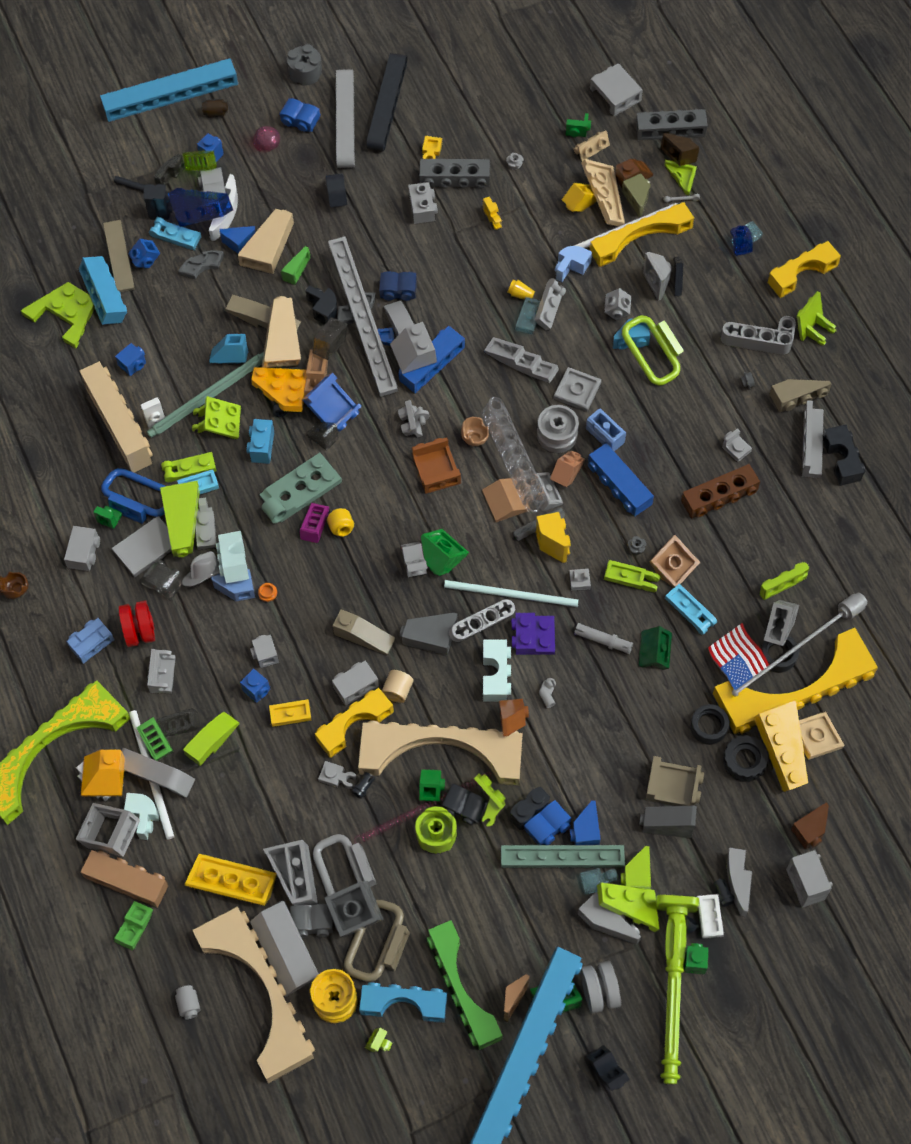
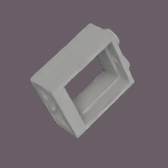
M93 803L76 840L86 848L101 850L124 857L140 819L130 811ZM105 817L118 819L108 844L94 841Z

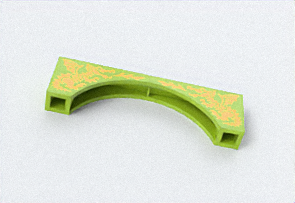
M97 680L87 685L79 696L73 697L64 709L58 710L51 720L40 725L37 732L26 737L17 749L11 750L7 757L0 762V817L7 825L23 812L21 791L25 774L33 759L46 745L68 732L84 728H102L116 732L130 720L128 712Z

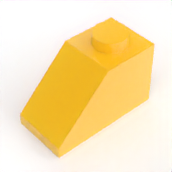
M573 183L562 199L566 203V207L572 212H582L597 202L591 185Z

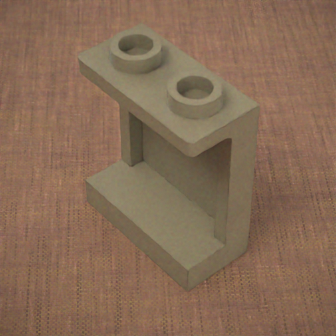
M654 756L646 800L674 806H695V803H699L701 791H697L698 784H702L704 772H701V765H697V768L661 762L662 757Z

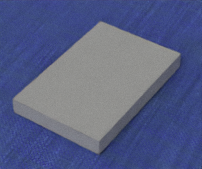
M158 516L115 545L112 550L130 573L136 577L172 552L168 528Z

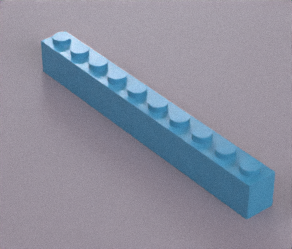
M560 947L555 948L470 1144H501L503 1137H508L512 1129L510 1121L513 1116L516 1117L521 1108V1104H518L521 1096H526L530 1084L527 1082L530 1075L534 1076L538 1069L537 1059L539 1055L543 1056L548 1044L545 1041L548 1034L552 1035L556 1028L554 1020L557 1014L561 1015L565 1007V1003H563L566 994L570 995L574 983L571 981L574 974L578 975L582 968L581 957Z

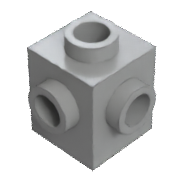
M620 288L606 294V314L615 320L630 315L631 296Z

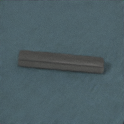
M557 508L547 513L550 514L559 512L561 518L565 517V513L562 508ZM536 520L514 530L513 535L515 539L521 540L535 533Z

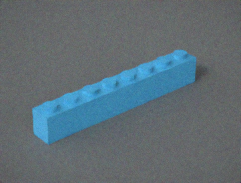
M227 59L107 93L100 97L108 122L235 86L238 85L232 61Z

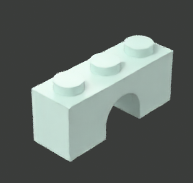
M241 531L218 535L219 543H216L220 576L225 577L226 583L249 579Z
M483 640V665H491L498 670L495 675L483 676V702H499L507 700V695H511V683H507V677H511V665H507V658H511V647H507V640Z

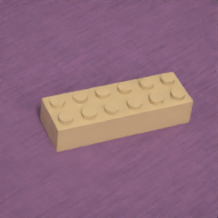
M99 361L80 370L86 390L130 471L134 473L151 465L150 457L153 455L149 448L150 445L146 437L142 436L141 428L138 423H135L131 410L127 409L126 402L122 394H119L115 381L111 380L107 367L103 368Z

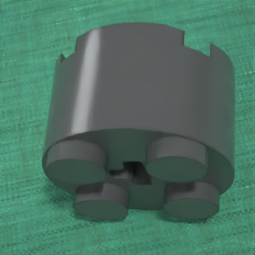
M306 44L288 52V73L294 83L297 84L298 82L307 86L319 80L322 74L321 56L312 45Z

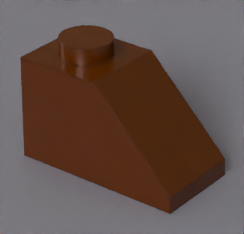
M628 159L616 165L615 177L622 188L623 181L641 173L645 179L653 177V173L645 162Z
M827 802L795 822L791 828V831L805 849L810 846L814 848L822 842L829 808Z

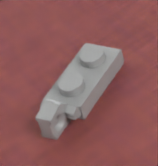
M199 498L196 520L198 550L216 548L217 543L214 512L212 507L208 508L206 498Z

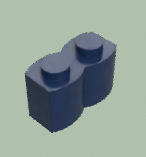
M381 273L380 298L388 301L397 298L404 301L416 299V273Z

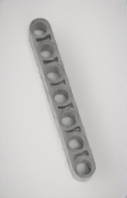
M353 69L336 70L337 168L355 167Z

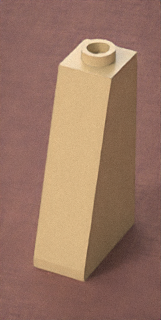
M278 209L273 211L239 252L240 266L274 273L294 224L292 213Z
M280 296L272 302L262 360V367L298 366L301 360L292 298Z

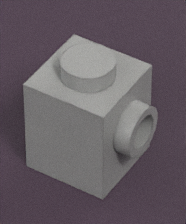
M261 635L252 640L253 648H250L253 659H258L260 668L279 663L271 635Z

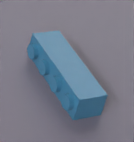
M103 256L83 258L79 271L101 323H122L124 316L127 314V308L123 304L121 294L115 286V280L109 272L108 264L105 263Z

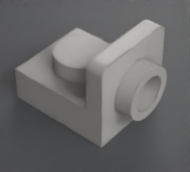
M738 429L733 432L730 431L724 436L722 447L737 462L752 451V448L739 436L740 430Z

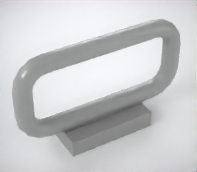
M337 834L321 840L314 847L313 858L327 896L334 894L335 891L323 862L321 851L325 847L338 842L342 843L357 882L368 881L370 887L377 884L364 849L359 843L352 845L346 836Z

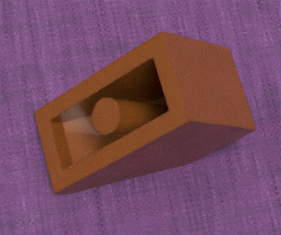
M523 699L499 701L503 737L526 725L525 718H529L528 706H524Z

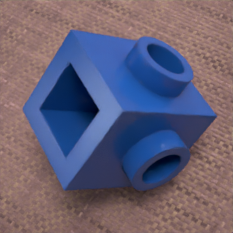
M139 239L128 254L136 267L150 268L160 255V252L153 241Z

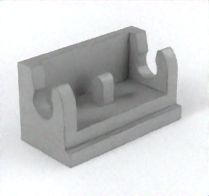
M151 649L147 684L150 693H172L176 658L175 655H171L172 651Z

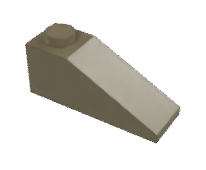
M342 609L333 624L334 635L384 655H388L395 641V637L363 618Z

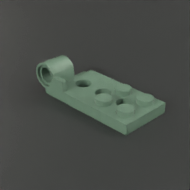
M318 453L265 488L259 494L264 501L261 508L273 523H282L340 484L342 478L324 456ZM319 474L321 476L319 480L311 479L312 475ZM304 484L306 488L304 490H297L296 486ZM284 494L291 496L287 501H283L280 498Z

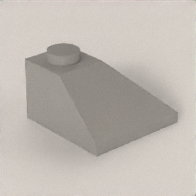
M647 252L645 253L643 275L659 301L662 300L669 283L672 267L665 260L664 256Z

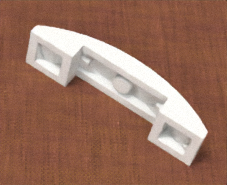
M232 174L229 175L225 186L228 200L222 216H214L209 228L211 241H215L220 237L219 229H226L230 226L237 210L238 194Z

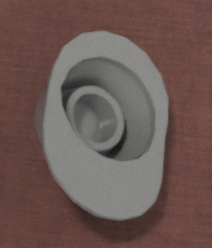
M209 551L195 557L190 565L191 572L183 578L182 584L184 586H193L211 576L219 574V562L215 554Z

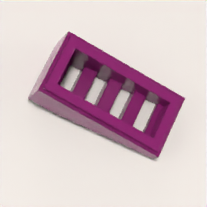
M311 503L300 528L301 540L314 543L319 542L329 512V506Z

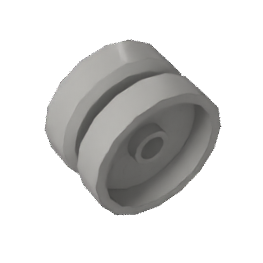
M552 405L540 413L537 437L544 449L554 453H562L570 450L575 445L579 427L578 417L575 412L567 406Z
M605 961L598 964V976L591 965L582 967L580 975L591 1014L602 1012L604 1007L603 998L609 1009L621 1007L619 985L611 962Z

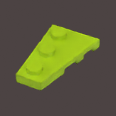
M602 882L597 885L600 906L618 915L624 914L632 918L633 922L648 926L649 930L654 932L659 930L655 890Z

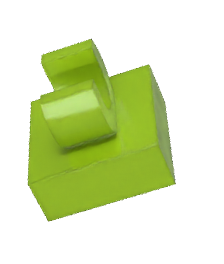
M382 1028L374 1029L365 1048L371 1052H376L379 1048L383 1051H389L392 1042L384 1039L387 1031Z

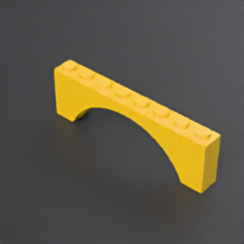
M856 628L837 635L832 664L822 677L804 689L785 694H767L745 688L738 693V696H733V688L730 682L727 681L715 686L713 695L719 707L727 713L729 726L733 733L740 732L743 734L756 725L754 716L795 700L797 710H800L805 706L804 704L809 702L812 704L816 703L823 696L835 695L844 687L848 689L855 686L858 681L872 679L878 667Z

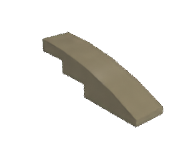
M121 220L103 223L116 288L119 292L134 290V281Z
M232 295L225 311L255 327L260 325L266 329L268 328L271 307ZM295 319L296 329H298L301 321Z

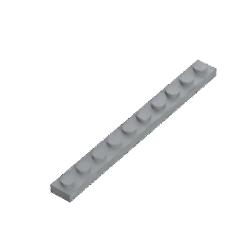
M346 237L330 240L328 244L380 397L398 392Z

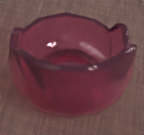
M270 126L258 128L253 137V145L258 151L265 149L270 152L277 148L280 143L279 132Z

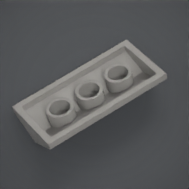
M284 901L260 912L250 921L261 946L268 956L267 959L270 965L273 966L277 974L276 978L279 984H282L287 994L285 997L307 985L319 975Z

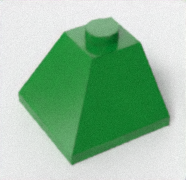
M443 529L428 532L421 536L426 564L431 572L438 576L449 573L469 554L464 547Z

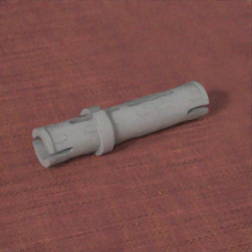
M581 623L577 624L575 635L609 646V649L614 648L630 654L633 642L620 639L618 635L613 634L612 636Z

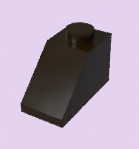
M668 133L663 134L660 149L678 166L697 162L699 146L690 138Z

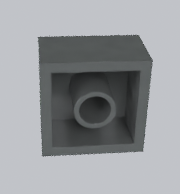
M360 881L325 897L340 937L349 936L384 920L368 881Z

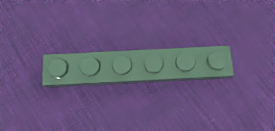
M501 845V868L625 866L624 845Z

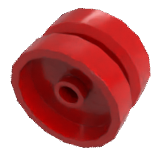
M147 601L135 603L136 615H134L133 609L129 604L119 606V616L127 647L139 644L138 633H140L144 643L155 642L154 623Z

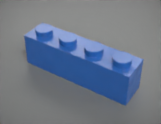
M450 326L445 330H441L437 337L432 340L436 351V363L404 374L399 369V381L412 392L416 393L465 348V338Z
M607 443L589 454L588 467L592 472L598 474L603 485H607L611 489L613 496L616 499H620L627 512L637 516L653 504V494Z

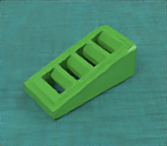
M305 246L282 269L283 281L294 285L297 283L310 260L308 247Z
M154 717L136 727L154 760L159 761L174 752ZM153 724L154 728L144 733L143 730ZM157 731L158 735L148 740L147 737ZM161 738V742L154 746L151 745V743ZM162 745L166 747L157 753L155 752Z

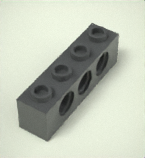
M705 109L637 113L636 116L638 140L662 139L664 133L686 138L706 137L708 125Z
M420 159V183L429 182L430 187H489L490 159Z

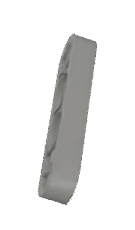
M508 599L502 600L454 624L449 629V636L455 642L463 641L510 617L515 611V605ZM508 607V611H503L499 614L498 611L500 609ZM486 612H491L494 615V621L487 620ZM471 620L478 622V629H473L470 626ZM464 627L466 629L461 634L455 633L456 630H461Z

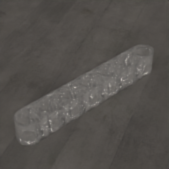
M492 397L482 410V415L525 509L528 512L536 513L546 501L545 491L503 401L497 397Z

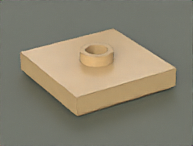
M826 712L799 720L803 751L808 760L844 747Z

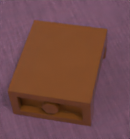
M438 438L433 442L420 443L412 447V457L425 494L461 484V474L459 469L456 468L447 438Z

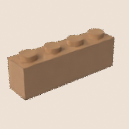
M91 850L81 870V874L85 879L158 908L168 888L164 876L158 873L149 874L145 868L138 865L132 867L121 858L112 859L108 853L101 850L98 852Z

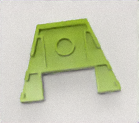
M67 282L22 309L21 313L34 323L46 310L72 325L62 338L64 342L77 348L79 345L78 341L85 331V325L90 320L95 307L89 294Z

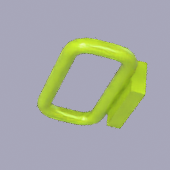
M641 315L628 321L623 326V340L651 383L664 385L679 375L680 364L676 357L684 350L665 320L656 326L651 318ZM639 323H645L649 327L673 366V371L662 378H657L629 335V330Z

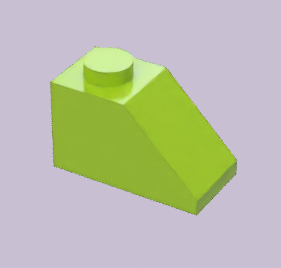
M645 846L625 866L624 873L620 874L622 886L643 889L651 888L649 846Z

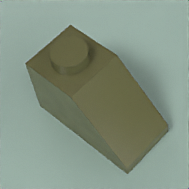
M641 173L623 181L622 193L639 217L643 215L651 187L648 179H645Z

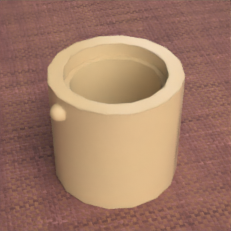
M391 670L382 692L389 700L404 703L413 683V678L402 671Z

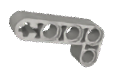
M784 316L779 321L778 329L728 322L722 328L721 341L728 346L787 354L792 346L796 322L794 318Z
M122 748L121 751L125 757V772L165 787L187 798L195 781L193 777L176 768Z

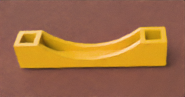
M684 202L675 204L669 209L658 211L650 217H644L638 222L627 224L619 230H613L607 235L596 237L590 241V251L598 266L602 267L615 261L621 250L639 237L654 233L680 234L693 228L694 217Z

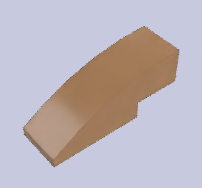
M310 350L306 371L305 396L327 375L328 350Z

